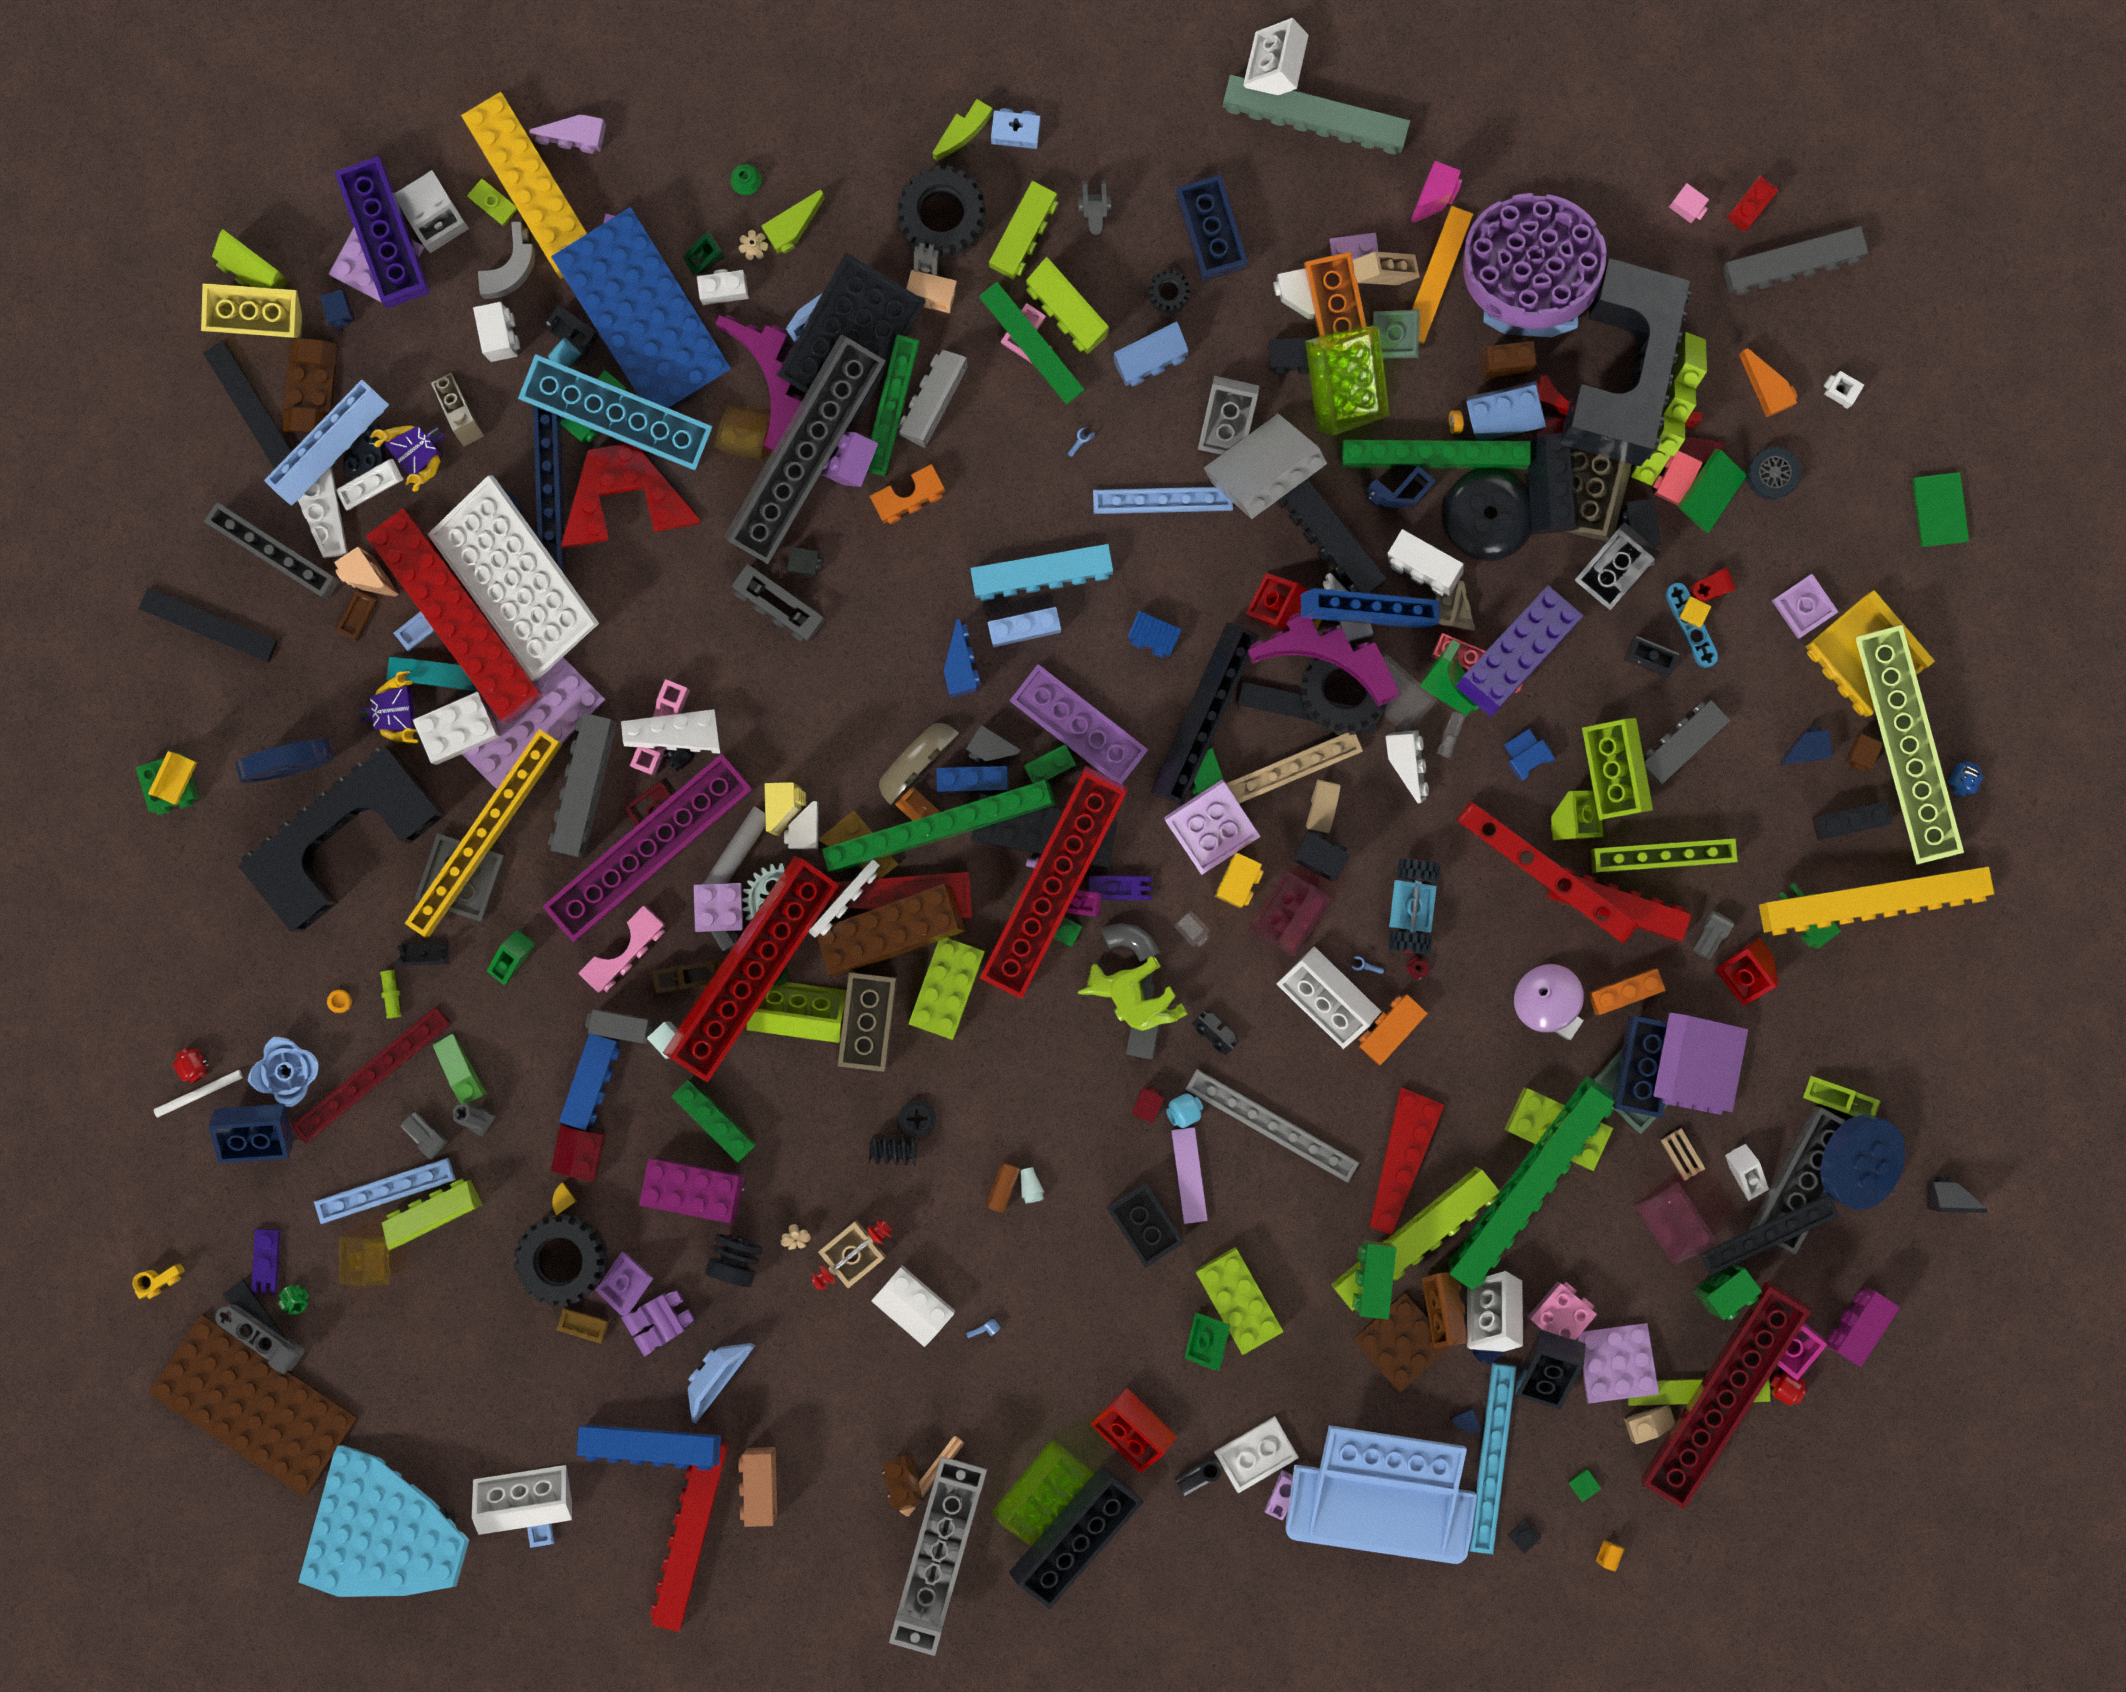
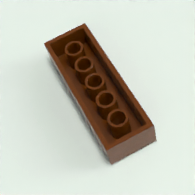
M943 884L832 924L833 926L824 936L820 933L817 939L828 975L839 977L965 932V927L952 887Z

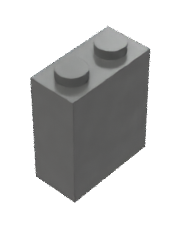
M598 1009L592 1010V1013L587 1015L585 1027L589 1028V1034L645 1044L650 1043L647 1037L652 1033L654 1020Z

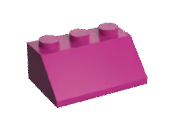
M1434 161L1410 221L1415 223L1443 211L1447 203L1452 205L1462 183V179L1459 178L1461 171Z
M1804 1323L1777 1365L1798 1380L1828 1344L1820 1334Z

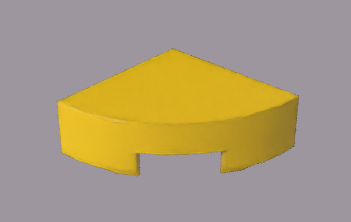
M564 1182L557 1187L553 1195V1208L556 1215L577 1202Z

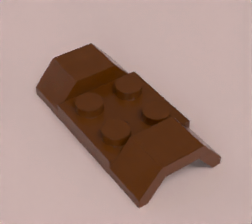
M302 338L292 340L286 378L282 432L310 433L332 411L338 344Z

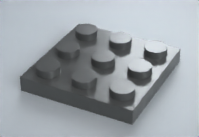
M437 833L414 900L420 901L460 844V840ZM489 851L448 911L483 922L505 856Z

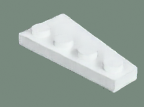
M331 466L298 500L320 552L325 559L348 553Z
M714 709L621 721L624 746L642 748L661 746L667 747L668 750L687 748L694 752L711 750L712 753L720 754Z

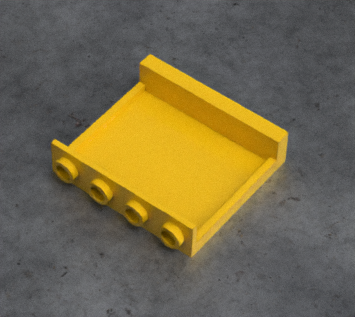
M1875 590L1867 593L1805 646L1809 650L1807 654L1814 662L1818 661L1821 664L1823 674L1829 680L1833 679L1838 684L1837 689L1840 694L1845 698L1849 697L1854 703L1852 705L1854 710L1859 715H1864L1865 717L1871 716L1875 708L1855 637L1902 624L1916 675L1935 662Z

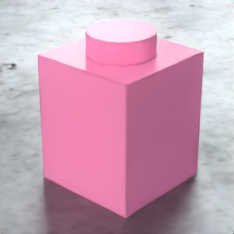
M1686 183L1669 208L1692 223L1695 218L1700 220L1708 210L1705 205L1709 199Z

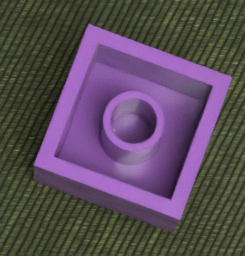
M844 432L820 475L842 485L861 487L878 443L855 432Z

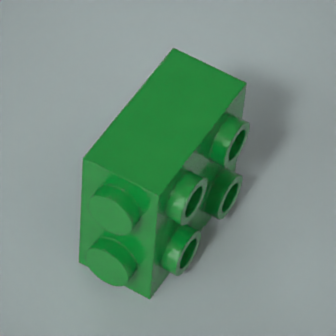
M164 758L135 767L148 811L157 813V815L172 812L171 808L179 806L180 809L193 806V801L200 799L193 775H191L178 805L148 794Z

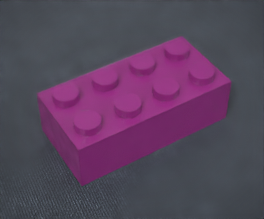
M650 1158L647 1162L639 1205L725 1223H734L737 1221L745 1175L659 1158Z

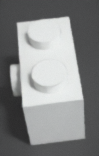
M722 269L714 271V274L697 276L699 296L703 305L749 299L746 276L743 270L728 272Z

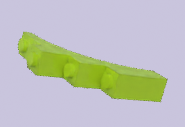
M1684 332L1680 344L1676 345L1675 352L1678 353V358L1675 366H1672L1671 373L1674 374L1671 386L1668 387L1666 392L1669 395L1668 404L1662 410V416H1665L1661 430L1658 429L1657 437H1660L1658 449L1652 452L1650 460L1646 459L1641 467L1635 465L1631 471L1632 478L1650 485L1654 483L1670 456H1675L1684 442L1685 422L1696 406V388L1707 372L1706 340L1688 332Z

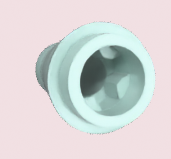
M1034 1168L1020 1170L1022 1198L1025 1199V1203L1043 1200V1193L1045 1192L1034 1172Z

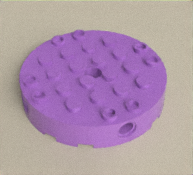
M1533 193L1514 195L1512 199L1504 202L1498 201L1491 205L1473 223L1466 239L1463 259L1464 280L1475 302L1486 313L1497 320L1512 326L1528 329L1554 327L1579 316L1596 298L1606 265V245L1603 235L1600 234L1596 227L1595 221L1576 204L1549 194L1546 197L1533 196Z

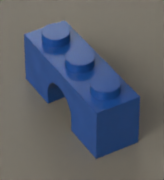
M1007 766L937 768V792L1008 791Z

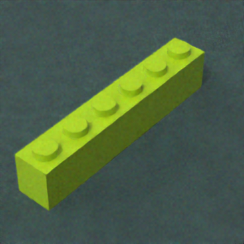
M1736 839L1596 848L1590 850L1592 873L1737 862Z

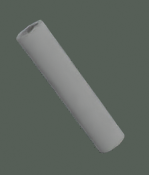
M753 806L703 884L729 883L766 827V813Z

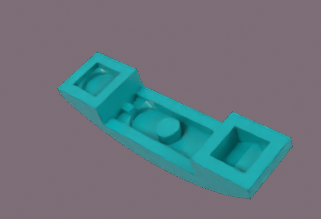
M389 657L386 680L396 677L398 672L410 671L406 675V680H412L416 684L479 692L460 665Z

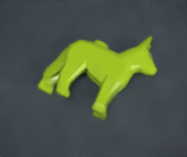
M1155 956L1149 957L1147 962L1140 967L1131 970H1121L1110 976H1106L1097 964H1092L1087 987L1078 991V994L1111 997L1117 1006L1114 1011L1120 1021L1125 1020L1130 1027L1141 1031L1161 1024L1173 1023L1188 1015L1182 1003L1173 1010L1167 1009L1176 997L1170 986L1165 989V993L1161 997L1144 1000L1141 981L1161 967Z

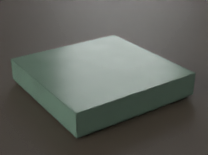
M1373 311L1372 358H1419L1420 311Z

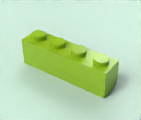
M1034 181L1031 182L989 261L990 268L1013 280L1017 274L1021 276L1026 267L1024 260L1027 254L1032 255L1037 246V243L1034 242L1038 234L1042 235L1048 225L1046 219L1049 213L1053 215L1059 204L1056 201L1057 193Z

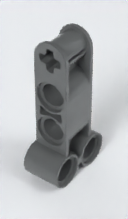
M237 1305L222 1307L216 1313L215 1319L220 1327L269 1360L268 1364L280 1373L286 1374L288 1370L292 1371L306 1351L301 1345L293 1340H286ZM227 1312H231L230 1317L232 1318V1320H227ZM245 1324L252 1326L253 1332L251 1336L245 1333ZM265 1337L269 1338L272 1342L270 1349H267L263 1344Z

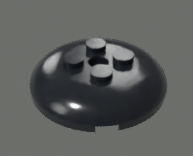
M1492 468L1475 470L1462 476L1451 487L1443 504L1442 520L1449 540L1464 554L1481 561L1501 560L1516 553L1527 542L1532 533L1530 494L1526 486L1512 474ZM1486 508L1494 510L1496 513L1494 519L1485 517L1484 510Z

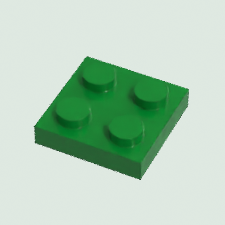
M1195 1312L1185 1359L1212 1370H1220L1230 1324Z

